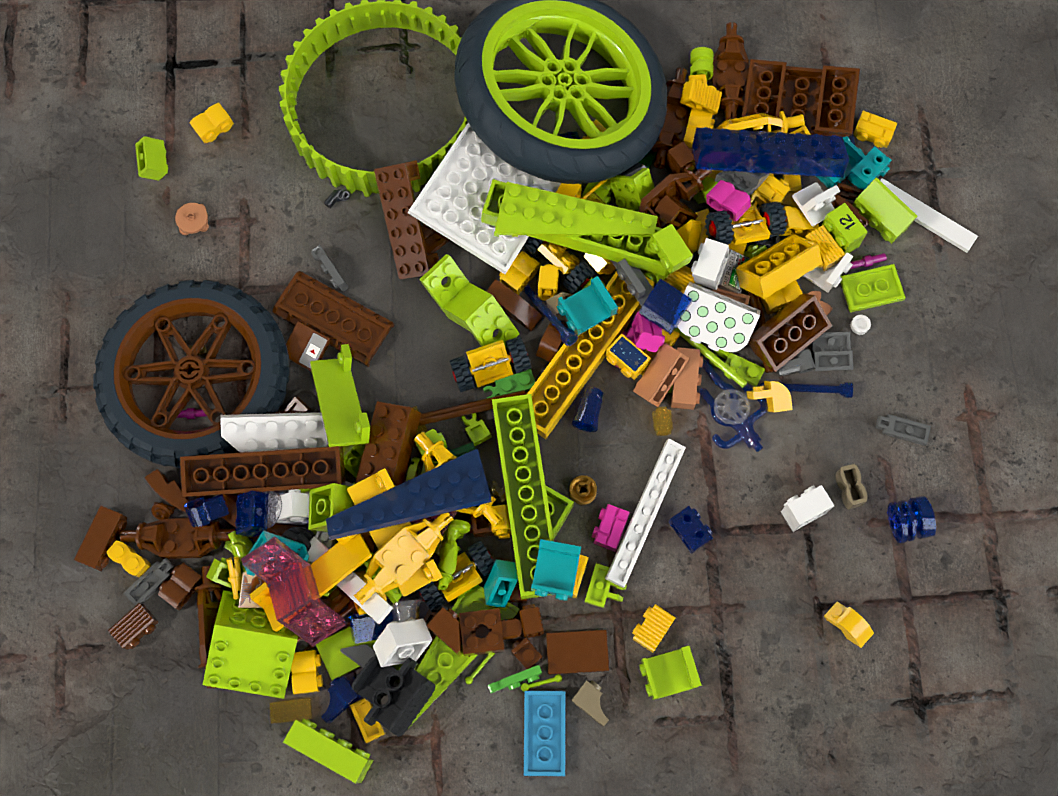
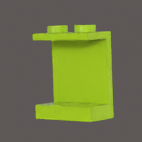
M690 646L651 658H644L641 660L642 664L639 665L642 677L646 676L648 684L645 685L648 697L652 696L653 700L702 686Z

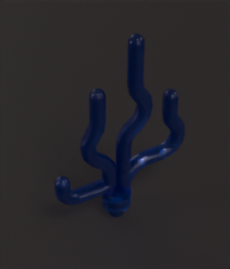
M704 360L702 365L704 370L719 388L730 394V411L737 420L725 419L720 416L718 405L707 389L701 388L700 394L709 404L713 419L720 425L732 427L738 433L728 441H723L719 435L715 434L712 436L713 441L718 447L728 449L743 440L749 449L753 447L756 452L761 451L763 447L759 442L762 439L755 432L753 425L757 419L767 412L768 404L766 398L755 399L760 403V409L751 414L746 420L737 408L738 393L731 384L724 382L709 362ZM748 383L742 388L746 394L747 391L753 390Z

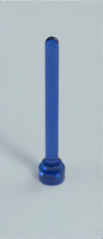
M525 286L523 288L524 292L561 333L562 342L566 346L573 345L577 341L578 335L559 321L530 286Z
M844 382L840 386L783 384L790 392L839 393L844 398H852L853 396L852 382Z

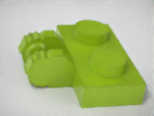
M596 563L585 603L604 608L606 598L622 602L624 597L619 594L610 593L609 588L613 586L620 590H626L627 585L622 588L606 580L605 577L610 567Z

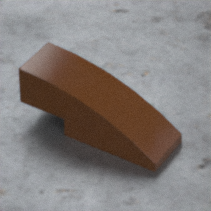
M496 279L486 291L493 295L507 316L530 331L534 329L542 318V315L529 303Z
M159 469L144 477L153 490L169 504L195 518L199 516L188 497H182V487L175 480L169 483L164 473Z

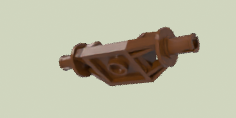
M731 22L726 24V36L720 38L719 47L713 59L712 86L716 87L719 92H722L719 108L726 111L725 120L737 118V110L743 108L749 72V60L743 46L744 39L737 35V23L734 22L732 29Z
M677 68L674 80L666 82V117L658 137L659 141L657 140L651 149L653 152H657L653 164L656 168H658L659 162H661L660 169L665 168L668 150L684 141L691 112L690 107L680 103L684 83H686L687 70L684 68L681 75V68Z
M705 163L695 173L686 170L684 173L669 174L642 198L638 212L658 216L656 227H661L660 215L655 211L659 201L665 195L678 201L680 199L690 201L698 192L704 190L702 181L712 173L711 167ZM688 181V184L686 185L681 184L682 182Z
M203 518L162 519L151 523L141 522L137 526V530H122L120 534H124V536L120 535V540L123 543L136 542L140 550L146 549L163 559L202 558L213 549H218L221 541H230L227 534L237 529H222L219 522H211ZM204 540L210 541L209 543L203 545Z
M211 566L202 567L203 584L195 587V591L198 592L199 655L201 661L198 669L205 670L214 625L223 594V585L216 584L206 577ZM210 592H215L219 602H212ZM207 686V689H209V688H210V689H211V688H217V687Z

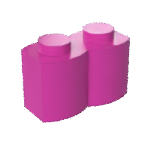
M720 180L706 195V202L709 206L717 211H727V214L730 215L729 219L735 222L751 207L750 196L745 191L737 190L732 183Z

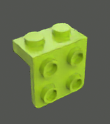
M642 168L632 176L616 175L609 178L617 206L632 211H639L642 198L655 188L649 168Z

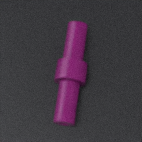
M886 254L863 256L862 259L851 261L850 263L853 265L850 269L862 266L869 267L873 266L874 263L886 261Z
M187 408L182 410L177 418L196 419V417H207L202 409Z

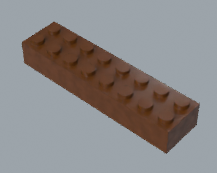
M377 401L370 426L369 443L365 444L355 484L384 468L391 478L394 487L404 482L421 417L419 411L412 407ZM369 531L361 533L370 552L375 553L378 548Z
M343 446L180 457L182 497L319 488L332 483L346 485Z

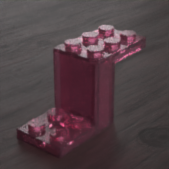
M273 537L241 558L243 566L268 584L277 621L310 645L315 646L346 625L343 617L321 601L311 565L278 538Z

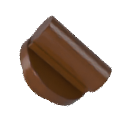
M155 502L151 511L155 518L162 520L168 519L174 513L175 507Z

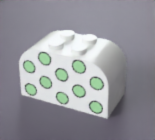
M689 282L676 311L675 320L679 330L685 335L690 336V340L699 344L701 342L709 344L708 347L715 351L721 349L727 352H735L747 345L760 317L761 310Z

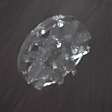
M728 389L716 397L714 411L718 419L725 422V424H740L750 413V402L742 392ZM728 393H733V399H729ZM736 394L741 396L742 398L736 400ZM725 395L726 400L721 399L720 397ZM717 402L724 404V406L717 405ZM741 402H746V405L740 406ZM747 408L746 414H744L742 410ZM725 413L729 414L727 419L723 418ZM738 413L743 418L739 419L736 414ZM731 416H732L736 421H731V420H730Z
M265 491L264 495L257 499V507H254L256 510L255 522L258 523V526L270 528L280 517L282 499L275 491Z

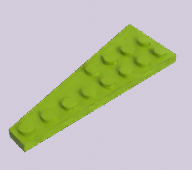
M507 182L494 236L512 235V237H518V235H531V237H537V235H551V237H579L580 235H592V237H598V235H610V237H617V235H631V237H651L655 233L658 216Z
M479 585L461 594L452 608L458 617L459 613L500 608L501 620L514 618L520 611L518 607L509 602L505 608L486 605L484 588ZM437 636L435 637L416 670L435 684V691L413 720V723L478 655L464 656L462 654L459 657Z

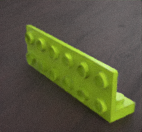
M349 344L341 345V353L337 354L338 359L310 362L329 447L369 443L370 424L367 413H362L351 372L352 355Z

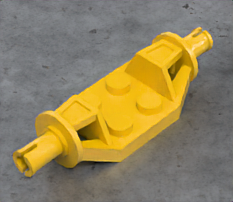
M780 111L779 117L759 113L725 120L715 130L712 125L709 126V134L693 136L694 148L711 145L713 151H717L719 147L732 145L731 131L737 134L745 132L746 128H753V130L762 129L764 125L768 137L778 135L787 137L788 129L805 126L804 116L801 114L786 118L784 112ZM771 125L780 126L781 130L771 131ZM726 135V141L717 142V140Z
M424 432L418 434L414 439L425 451L422 460L426 472L457 458L444 447L443 441L434 444ZM433 457L439 462L436 467H434L432 462ZM493 496L491 497L492 502L481 504L478 508L473 506L456 510L471 514L475 518L484 515L493 527L499 525L504 519L492 507L496 500Z
M449 513L440 514L433 522H429L424 518L422 522L403 526L372 555L367 573L363 575L367 579V584L353 595L361 605L375 592H379L384 596L385 592L401 586L432 557L438 543L444 539L440 531L454 520L452 516H449ZM427 527V529H425V530H424L423 532H421L420 534H418V535L415 534L416 532L420 531L421 529ZM380 567L381 570L378 572V574H377V575L374 577V579L372 580L371 578L373 577V575L375 574V572L377 571V569Z

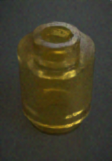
M667 407L655 408L656 411L652 412L656 435L666 436L672 434L671 410H668Z

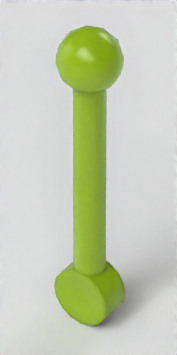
M489 653L471 676L466 677V684H472L473 678L495 653Z
M557 674L553 678L532 684L523 683L521 689L525 692L529 688L554 681L561 682L562 676Z

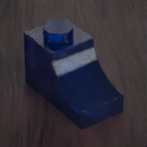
M337 677L329 684L331 687L327 691L330 693V703L326 712L321 716L326 723L330 724L361 697L352 690L351 683L345 677Z

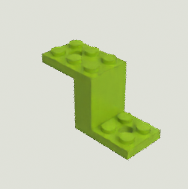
M446 254L419 279L448 319L470 331L481 347L503 340L506 348L505 341L516 338L520 334L493 295L469 283L450 255ZM447 276V283L442 285V279ZM498 329V334L493 337V332Z

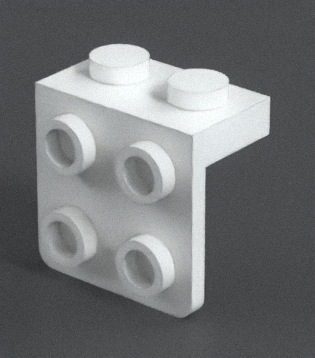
M847 252L839 263L826 271L816 267L814 270L804 274L803 277L829 293L832 287L836 288L841 282L842 278L840 276L842 273H847L853 265L850 263L853 256Z

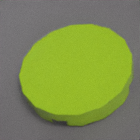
M412 458L411 461L414 462V465L411 464L409 466L406 481L421 475V458Z

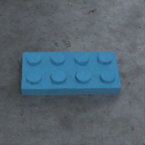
M525 691L524 776H565V691Z

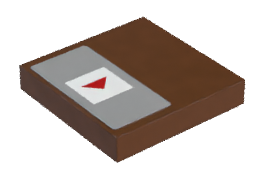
M298 321L286 343L289 359L311 371L310 362L322 359L332 339Z

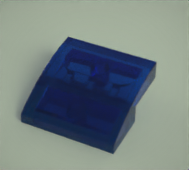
M660 279L649 294L639 314L671 335L682 320V315L693 301L690 297Z

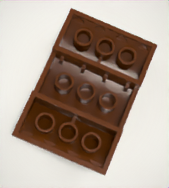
M750 59L742 117L759 113L779 117L780 111L784 112L786 118L803 114L805 126L813 140L835 139L852 135L860 74L859 68L823 65V69L786 66L787 62ZM765 125L764 128L755 131L766 134ZM771 125V131L781 130V127ZM802 126L788 129V134Z

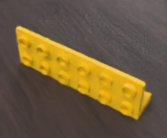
M384 468L347 488V492L354 505H357L394 487V484ZM406 522L369 531L379 549L403 526L411 525V523ZM429 559L398 588L402 596L405 597L430 582L437 581L443 577L434 560Z
M361 533L336 539L338 541L337 544L278 591L264 582L249 594L251 600L264 609L275 632H278L372 557Z

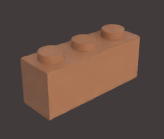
M664 343L658 349L656 356L648 365L642 378L637 382L633 392L659 407L690 358Z
M677 347V351L690 359L673 383L671 407L694 410L695 405L699 404L700 400L697 386L701 385L702 374H698L699 367L702 368L703 356H700L699 349Z

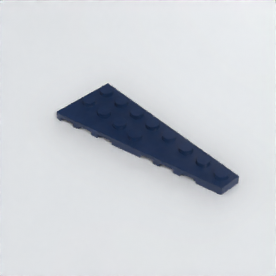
M478 449L327 518L326 524L330 541L492 502Z

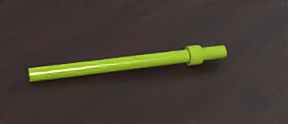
M664 311L659 314L658 317L680 333V336L693 347L699 349L700 353L720 368L728 379H733L742 388L747 385L748 382L737 374L735 368L729 367L702 343L699 344L690 340L691 337L682 333L676 322Z

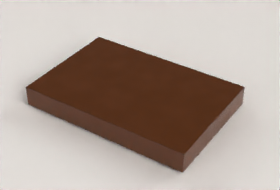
M606 630L546 633L549 675L609 671Z

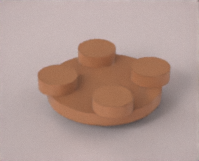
M187 203L177 210L175 221L182 235L208 230V214L203 204Z

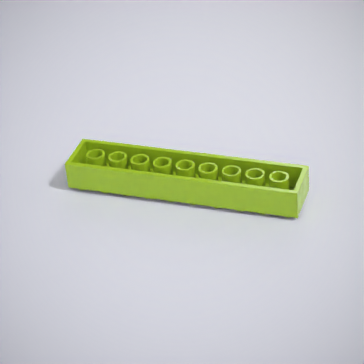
M492 180L482 210V223L496 226L506 187L505 182ZM656 227L655 233L660 231L662 228ZM537 235V237H533L615 262L626 259L632 267L665 276L667 271L661 265L657 253H654L650 248L649 242L651 237H631V235H617V237H610V235H598V237H592V235H580L579 237Z
M527 394L493 399L492 404L521 600L541 597L535 595V591H531L540 539L554 541L532 396Z

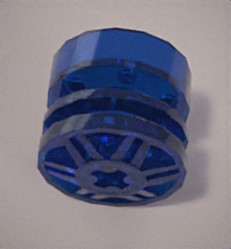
M925 496L910 498L908 504L904 500L888 504L889 525L898 543L902 544L907 542V540L911 542L915 540L916 536L919 539L935 536V515L929 500Z

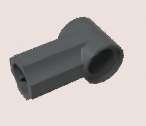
M803 350L776 371L778 376L781 377L796 372L806 373L816 369L811 351Z

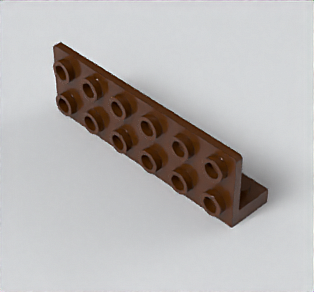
M417 160L374 169L399 279L423 276L439 261L438 253L427 255L420 220L408 213L415 202L411 181L421 179Z

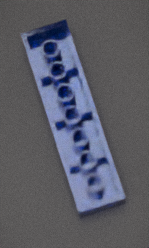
M705 127L696 128L692 144L696 169L843 178L849 162L843 137L836 135L822 136L818 134L806 135L801 133L790 134L783 132L710 129Z

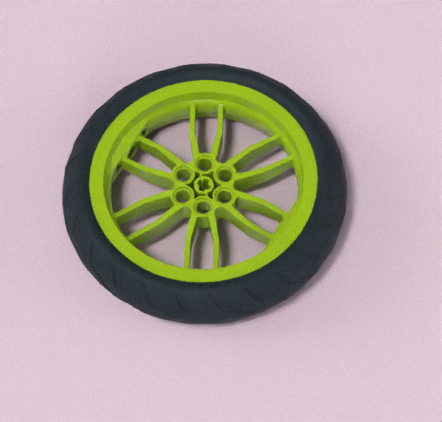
M497 0L483 9L469 24L457 48L454 79L463 114L473 131L485 145L503 161L520 171L540 179L565 184L600 182L622 174L640 162L658 140L667 112V84L662 66L650 43L640 30L612 7L599 0ZM537 33H550L567 37L560 60L556 59L545 41ZM526 38L538 56L529 51L520 40ZM571 39L587 45L578 60L569 57ZM509 46L519 60L531 71L520 69L495 71L493 70L495 57L499 51ZM592 48L604 57L613 68L582 71L580 67L585 62ZM621 80L624 87L607 86L597 82ZM497 82L518 83L527 85V87L500 90ZM542 98L544 100L532 124L523 119L507 102ZM594 98H628L629 110L626 118L617 124L606 109ZM547 109L556 112L555 126L552 134L536 127L539 119ZM565 109L569 110L579 127L591 139H570L557 136ZM587 113L597 119L606 130L600 132Z

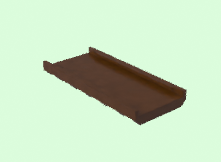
M301 271L294 275L272 311L274 315L294 326L300 321L331 338L332 340L329 345L340 352L341 345L349 344L352 358L369 367L370 361L391 328L395 326L390 320Z

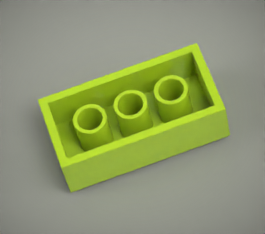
M303 718L302 721H294L283 743L354 783H362L374 761L369 758L371 754L362 749H352L353 744L344 739H334V733L322 728L320 730L316 729L317 724Z

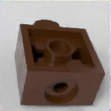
M500 608L459 613L464 656L505 652L504 640L518 638L522 633V624L518 619L501 620Z

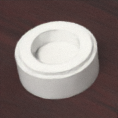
M857 315L851 321L850 326L854 333L863 335L870 329L871 322L867 316Z

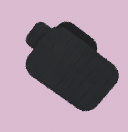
M375 655L365 664V667L360 671V674H358L352 684L353 691L373 704L364 721L371 726L377 721L398 737L408 730L413 720L435 691V684L414 670L417 662L412 658H407L401 668L396 670L392 666L381 667L377 655ZM400 678L399 686L393 687L394 681ZM388 695L387 703L381 705V699Z

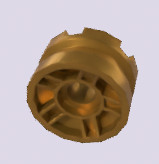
M581 475L572 480L569 494L575 503L587 505L595 499L597 486L592 478ZM585 487L587 492L580 494V488Z

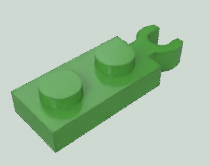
M531 369L496 380L495 387L486 386L483 390L484 393L488 391L493 393L487 398L521 390L527 392L535 384V379Z
M537 665L488 685L490 693L507 687L509 690H513L521 686L520 682L527 680L528 683L540 679L539 675L542 674L540 666Z

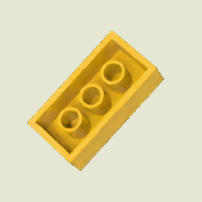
M795 234L790 235L738 266L736 272L739 286L763 299L770 297L776 291L822 264L819 244Z

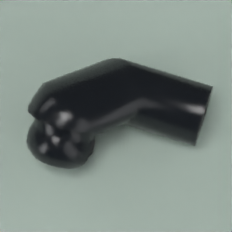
M346 189L334 190L325 200L324 204L331 209L336 202L347 201L350 198V192Z

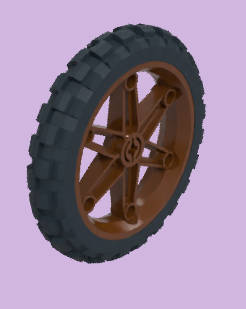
M179 281V284H166L156 288V291L149 295H142L134 301L135 304L128 310L124 309L120 313L112 328H108L102 339L103 345L101 350L97 352L95 360L96 372L93 374V388L96 392L95 400L97 407L104 419V423L118 441L141 458L162 466L180 468V457L240 453L221 437V421H215L218 416L227 414L212 384L251 379L245 397L230 415L275 414L285 399V391L290 373L287 345L276 321L261 303L251 295L242 292L241 289L234 286L220 284L218 281ZM188 316L213 317L211 323L191 349L171 322ZM220 322H225L222 327H218ZM168 324V327L162 330V327ZM231 326L237 329L245 338L251 352L252 361L215 359ZM157 330L171 361L134 366L135 358L140 348ZM213 333L217 334L205 359L198 356ZM172 335L187 354V356L180 360L169 340V337ZM253 367L251 372L245 373L246 368ZM210 368H237V372L210 375ZM174 369V377H146L147 372ZM135 372H138L135 378H131ZM132 384L168 386L152 420H149L139 408L133 394ZM205 385L216 408L210 410L196 389ZM178 387L186 389L172 410L167 412L166 410ZM192 397L195 398L213 424L210 427L195 431L169 429ZM165 418V422L162 425H158L159 420Z

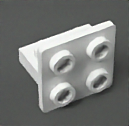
M816 182L793 194L792 197L811 226H815L824 221L826 214L835 209L831 202L836 199L835 195L840 190L836 185L823 192Z

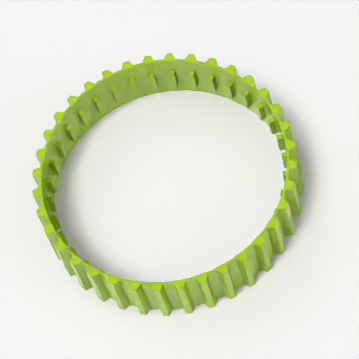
M361 0L360 4L354 6L350 2L346 3L345 9L338 12L334 9L330 10L329 17L324 20L321 18L316 19L317 25L312 30L305 29L303 31L305 37L301 42H294V54L287 55L285 59L288 68L281 70L284 84L279 86V92L283 99L280 101V107L284 114L285 124L299 155L304 156L310 169L316 168L321 179L329 177L334 187L346 186L351 194L356 190L363 191L365 197H370L372 193H379L374 171L355 170L338 165L316 152L312 145H308L305 135L303 133L299 134L302 131L298 121H295V119H298L295 105H297L296 97L300 84L312 63L325 50L347 36L370 29L402 28L420 32L438 40L456 55L461 40L458 27L456 25L449 26L446 16L441 15L437 17L429 6L425 9L419 8L416 1L405 4L401 0H394L393 2L385 0L368 2V0ZM464 117V122L457 133L444 147L432 156L417 163L421 179L411 181L412 189L415 192L420 191L421 185L430 180L467 125L466 117Z

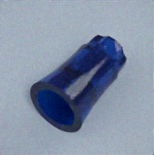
M586 387L577 413L571 423L572 426L586 432H596L598 430V419L603 392L600 389Z

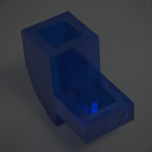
M222 494L207 500L202 497L184 504V509L192 527L210 524V521L229 514V509Z

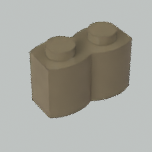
M855 464L841 467L836 472V482L842 490L843 504L848 510L861 507L867 502V492L861 484V473Z

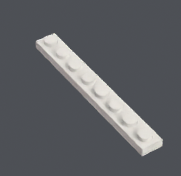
M667 439L605 577L606 580L622 588L625 587L686 448L671 439Z

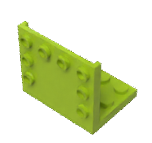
M223 590L214 625L203 685L284 699L297 645L302 612L278 632H275L263 608H238L239 599H233V592Z

